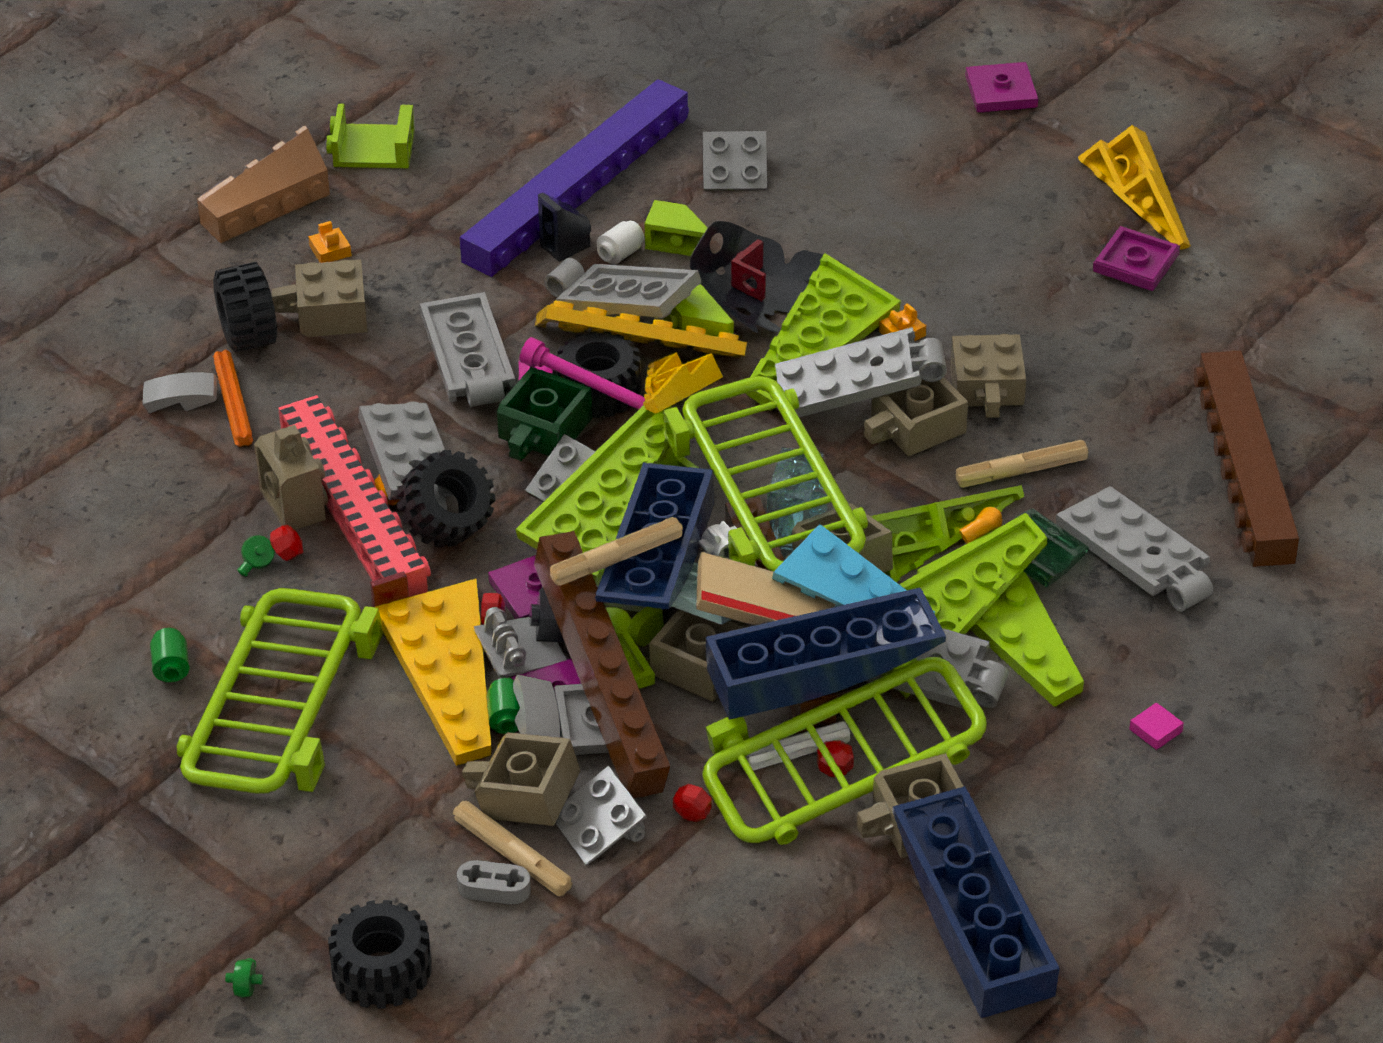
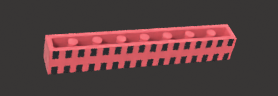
M317 395L278 407L281 429L295 425L301 437H306L313 458L321 460L325 470V478L321 479L328 497V504L325 505L372 581L404 571L407 576L409 597L428 592L427 577L431 576V571L427 559L424 556L420 557L418 555L411 534L404 533L397 512L392 513L390 511L385 493L382 490L378 491L376 489L371 471L369 469L364 470L357 449H351L348 445L347 435L342 427L338 428L336 426L330 407H324Z

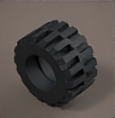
M251 262L216 270L213 279L215 301L221 326L231 349L234 352H240L274 344L277 338V320L270 288L262 268L257 262Z
M592 331L586 335H576L575 339H568L564 342L565 346H560L558 349L557 357L636 394H641L640 352L638 348L634 347L632 341L624 340V336L619 334L611 335V332L606 331L603 333ZM556 371V375H557V376H560V377L566 378V379H568V380H571V381L580 383V382H578V381H576V380H574V379H572V378H570V377H568V376H566V375H563V374H561V373H559V372ZM591 388L593 418H600V416L605 415L611 417L615 416L617 412L623 413L627 411V406L629 405Z
M443 450L439 454L437 452L430 454L410 470L401 481L403 485L398 489L397 496L402 498L397 503L398 511L404 512V516L401 517L403 524L409 523L412 527L409 532L413 536L420 534L422 536L421 542L425 544L434 541L435 547H443L446 544L452 547L465 541L488 522L487 518L492 515L494 508L490 505L495 502V494L490 493L494 485L492 480L486 479L485 475L488 472L484 466L479 469L476 466L478 461L473 457H470L468 460L465 459V453L457 451L452 455L451 450ZM434 484L442 485L454 494L458 502V513L449 512L438 503L434 495Z
M375 900L366 902V906L363 907L356 905L350 908V914L343 913L338 917V924H333L330 930L331 937H328V947L333 982L336 983V989L340 994L345 993L347 1000L352 1003L359 1000L360 1006L366 1008L373 1004L377 1005V1009H384L386 1004L393 1003L395 1007L403 1004V999L405 998L412 1000L417 996V989L423 990L425 988L427 978L431 976L432 972L430 938L425 920L420 919V914L415 909L408 911V905L399 903L396 906L392 904L391 900H383V903L375 904ZM377 952H391L384 956H369Z

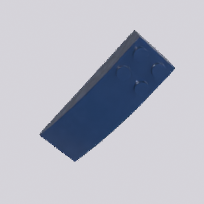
M643 462L616 539L671 517L677 518L679 523H681L683 528L682 536L606 567L595 595L596 601L670 609L693 567L701 546L698 542L702 539V535L707 528L714 506L713 470Z
M920 587L707 636V671L730 720L806 702L859 684L909 662L946 642V635Z
M960 787L893 806L892 812L921 891L947 951L980 1018L1055 997L1060 968L966 787Z

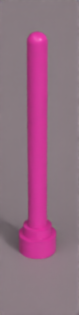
M530 337L522 347L519 360L532 368L544 365L638 410L644 405L643 402L646 401L639 394L549 353V348H546L545 343Z

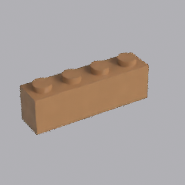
M305 125L295 131L297 136L287 143L281 141L273 146V152L261 161L254 159L246 165L247 168L242 174L236 178L232 175L197 198L200 224L220 243L330 195L327 167Z

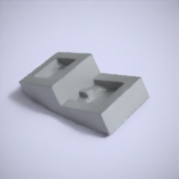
M178 373L144 382L143 406L148 413L179 402L185 411H189L214 402L217 398V377L214 373Z
M517 674L513 682V689L520 706L515 718L519 733L560 738L559 711L551 681Z

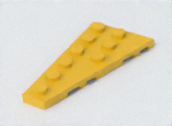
M554 301L553 304L547 305L539 311L536 316L535 327L546 328L548 322L559 323L558 328L563 329V331L583 333L584 330L592 328L591 332H611V335L619 334L624 336V340L648 344V342L660 340L661 344L665 345V347L678 349L692 346L694 347L693 350L735 358L745 356L747 342L738 341L739 335L719 332L718 337L705 335L706 329L695 326H686L685 331L673 329V323L669 321L654 319L653 324L639 322L640 316L620 313V316L615 318L606 316L607 310L595 307H587V310L583 311L573 310L574 304L563 301Z
M477 579L376 606L375 608H379L382 631L455 765L491 756L483 646L474 631V626L481 625Z

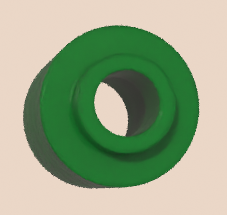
M163 628L158 630L150 642L153 675L163 682L179 681L186 677L190 670L187 641L177 629Z
M510 678L495 680L490 685L486 694L489 725L492 730L501 734L519 731L515 718L520 706L514 694V680Z

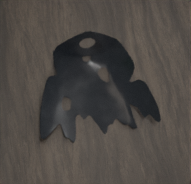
M715 221L705 231L690 257V269L698 270L702 281L701 285L713 299L751 330L758 333L756 325H759L769 331L780 332L781 328L766 319L764 314L774 315V311L790 312L800 293L804 292L809 284L806 281H809L813 271L816 272L823 254L802 250L795 253L791 261L786 264L783 249L775 240L757 235L730 222ZM716 233H720L723 237L722 247L717 253H712L710 241ZM757 239L764 242L763 267L760 269V271L766 274V295L763 301L731 286V260ZM720 267H724L725 273L723 275H719L716 272V270H718ZM746 280L749 286L757 289L756 280ZM743 307L751 312V315H744L735 308Z

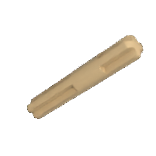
M1078 440L963 466L956 469V480L958 485L964 488L1087 459L1088 447L1084 440Z
M671 517L556 563L550 567V577L557 586L564 585L680 538L682 536V525L677 518Z
M461 801L454 808V818L458 823L513 864L524 867L532 878L555 895L564 896L571 889L572 882L568 874L469 801Z

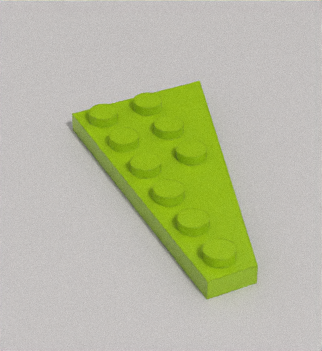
M824 253L816 272L813 271L809 278V284L804 292H801L782 323L777 337L774 336L771 341L770 349L766 356L761 358L750 377H769L777 382L776 363L861 341L878 328L879 321L889 317L891 311H900L901 300ZM763 390L745 393L761 405L773 401L770 394Z
M643 405L515 529L517 538L537 549L539 537L574 531L583 553L614 541L643 462L659 464L669 445L664 435L663 411L655 414L646 410ZM605 568L592 573L598 586Z
M1024 513L899 585L906 590L921 587L932 610L935 611V616L940 626L946 630L966 634L1047 545V536L1029 515ZM900 691L905 699L910 695V693Z
M983 536L917 569V574L929 568L930 566L936 564L937 562L945 559L946 557L952 555L953 553L959 551L960 549L966 547L967 545L975 542L976 540L982 538ZM1023 570L970 630L980 639L989 641V648L1055 707L1083 692L1084 680L1025 570Z

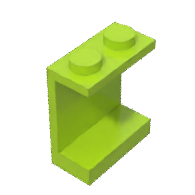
M338 104L336 116H331L330 118L331 135H327L326 142L327 154H332L333 167L409 168L415 132L413 105H400L397 125L346 124L344 104Z

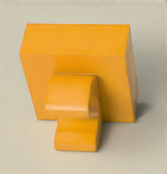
M331 221L318 224L319 233L308 236L309 246L320 263L333 262L352 256L349 242L339 227L332 228Z
M908 303L904 305L903 310L899 312L893 310L889 317L879 321V332L882 335L913 327L915 332L914 342L926 336V325L917 318V311Z

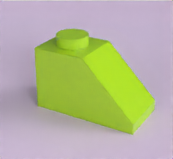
M654 200L644 223L645 249L691 256L708 227L687 205Z
M701 284L691 291L689 297L672 309L671 314L664 317V321L673 323V329L685 331L686 326H695L706 329L705 335L718 337L719 332L734 334V321Z

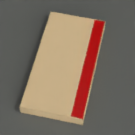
M704 552L701 553L698 560L696 609L751 625H759L833 608L835 604L818 596L814 599L801 593V588L786 581L782 584L773 580V571Z

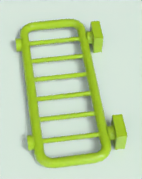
M750 377L691 395L685 401L682 409L684 419L677 407L663 410L664 435L677 459L690 455V440L695 438L742 525L740 528L728 531V552L731 560L755 566V561L760 559L769 571L774 572L783 561L775 557L772 549L806 539L814 529L767 542L758 524L827 503H832L841 521L824 525L823 527L829 531L845 527L851 537V541L847 545L857 553H860L866 541L863 529L868 527L865 511L862 507L852 511L795 411V409L799 408L796 391L792 388L784 392L782 387L769 377ZM756 390L768 392L773 399L769 403L703 422L696 412L703 405ZM773 408H778L786 422V425L714 445L706 430L707 427ZM787 431H791L800 447L727 469L719 454V451ZM803 454L813 472L743 493H740L731 476ZM816 478L827 495L758 517L752 515L745 502V499Z
M278 588L264 594L257 602L255 608L248 605L242 608L240 623L245 629L193 736L181 735L178 740L177 755L182 757L180 769L183 777L191 783L248 793L266 794L282 787L292 772L296 775L299 790L313 792L324 769L325 761L320 739L307 736L350 641L356 644L358 658H373L383 635L379 608L365 606L361 613L358 603L352 598L343 595ZM281 602L339 609L347 613L342 625L268 616L270 608ZM264 622L338 632L330 651L255 641ZM251 648L326 658L318 677L243 666ZM239 673L314 684L306 703L231 692ZM227 699L303 710L294 729L218 719ZM214 726L290 737L282 756L205 746ZM201 753L277 763L278 766L275 772L267 778H252L199 770L196 768V763Z
M927 657L920 660L914 658L880 674L881 678L750 738L747 724L743 717L730 720L726 717L706 726L709 748L714 755L704 765L702 777L706 788L731 831L738 839L747 843H760L775 837L778 844L786 845L797 838V826L872 792L874 777L882 770L945 753L952 765L966 760L970 754L967 747L982 738L986 731L987 720L983 710L955 667L949 661L940 657ZM931 671L940 673L971 719V727L967 731L951 737L914 678ZM905 682H908L945 740L920 753H917L881 696V693ZM873 697L911 756L885 769L881 766L847 709ZM838 713L842 715L877 772L851 785L848 784L813 726ZM804 729H807L843 788L817 801L812 797L779 742ZM771 744L808 805L783 817H780L745 758V756ZM738 760L774 821L758 828L747 826L717 775L718 771L722 767Z

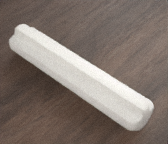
M843 721L816 728L823 743L832 740H841L845 743L850 741V730ZM808 731L779 741L790 760L815 753L818 749ZM772 744L745 756L753 771L783 762Z

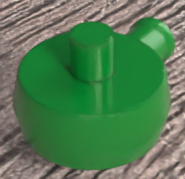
M261 535L249 537L242 545L241 555L244 562L237 571L242 576L247 577L252 568L262 569L270 565L275 556V550L271 545V541Z
M252 958L238 960L235 964L234 973H226L225 982L233 983L235 996L241 998L251 997L255 984L262 985L263 975L255 974L256 961Z

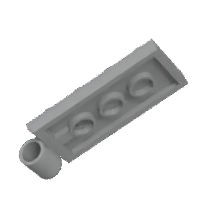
M566 258L544 279L546 289L553 296L557 297L556 301L574 304L573 310L583 311L587 310V307H595L607 310L606 315L626 313L636 316L653 317L655 319H661L671 314L672 309L683 299L689 297L691 291L702 282L698 270L594 264L585 272L582 265L573 258Z
M485 292L420 303L421 316L449 401L455 402L457 401L456 397L467 396L470 407L501 402L505 398L504 388H509V391H511L516 385V381Z
M913 327L775 364L777 383L784 392L792 388L796 391L799 408L795 409L798 417L920 386L922 379L935 382L941 380L946 375L947 368L942 342L936 338H926L915 343Z
M408 402L406 404L385 405L377 403L369 406H359L358 418L388 499H402L397 496L398 489L403 485L401 481L409 471L430 454L435 452L439 454L445 450L427 403ZM434 484L436 500L447 510L445 497L454 496V494L448 488Z
M1109 486L1056 514V526L1149 594L1154 596L1167 589L1168 600L1177 611H1185L1213 594V585L1210 578L1203 571H1200L1208 566L1210 556L1113 487Z
M943 629L946 635V642L916 657L917 660L927 657H940L949 661L955 667L979 706L984 708L995 707L1009 676L1008 669L995 661H982L984 654L988 651L989 641ZM931 671L914 678L926 698L963 708L940 673ZM878 675L866 681L872 682L878 678H881V675ZM908 682L892 688L915 695Z

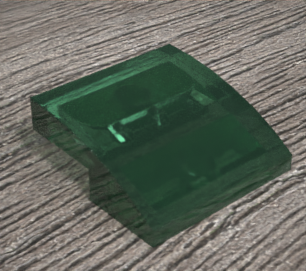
M1031 508L1024 513H1027L1047 536V545L1023 572L1047 588L1066 574L1087 553L1089 547Z

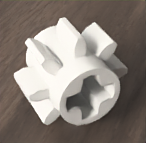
M724 521L720 525L715 524L708 527L704 531L702 539L698 542L704 549L702 552L731 560L728 552V531L736 529V527L730 528Z

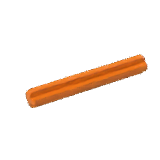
M226 349L222 352L216 351L213 355L214 365L234 443L238 447L249 446L253 442L252 431L231 352Z

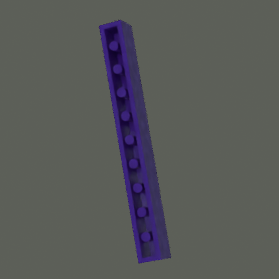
M659 79L653 82L461 235V263L490 277L506 267L514 258L523 251H526L530 245L540 238L538 194L543 192L576 209L688 118V92Z

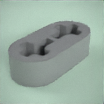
M475 860L465 862L457 870L458 891L460 895L470 900L519 904L528 899L531 894L530 874L522 866ZM473 878H478L476 882L472 883ZM512 882H516L514 887H510Z

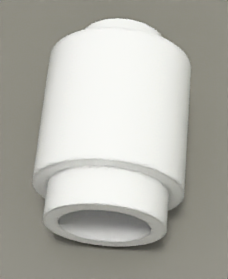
M634 221L620 222L598 237L597 252L599 256L610 264H618L641 247V243L644 241L643 230Z

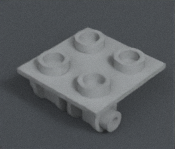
M766 131L703 132L704 190H767Z
M564 434L525 491L545 501L596 451Z
M492 607L486 612L484 625L474 626V631L499 678L527 673L567 660L557 642L536 641V626L529 625V617L506 621V613L497 607Z
M607 766L566 800L555 823L585 865L588 866L623 836L633 842L643 839L645 836V825L642 821L647 816L612 769Z

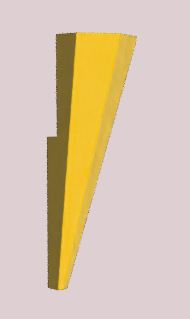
M1131 125L1109 143L1099 140L1078 156L1080 162L1092 170L1115 194L1139 216L1150 223L1169 242L1180 245V250L1191 246L1144 131Z
M677 352L650 362L648 364L649 370H647L649 377H646L645 383L646 394H644V398L646 401L643 404L646 410L656 414L723 377L712 353L682 364Z

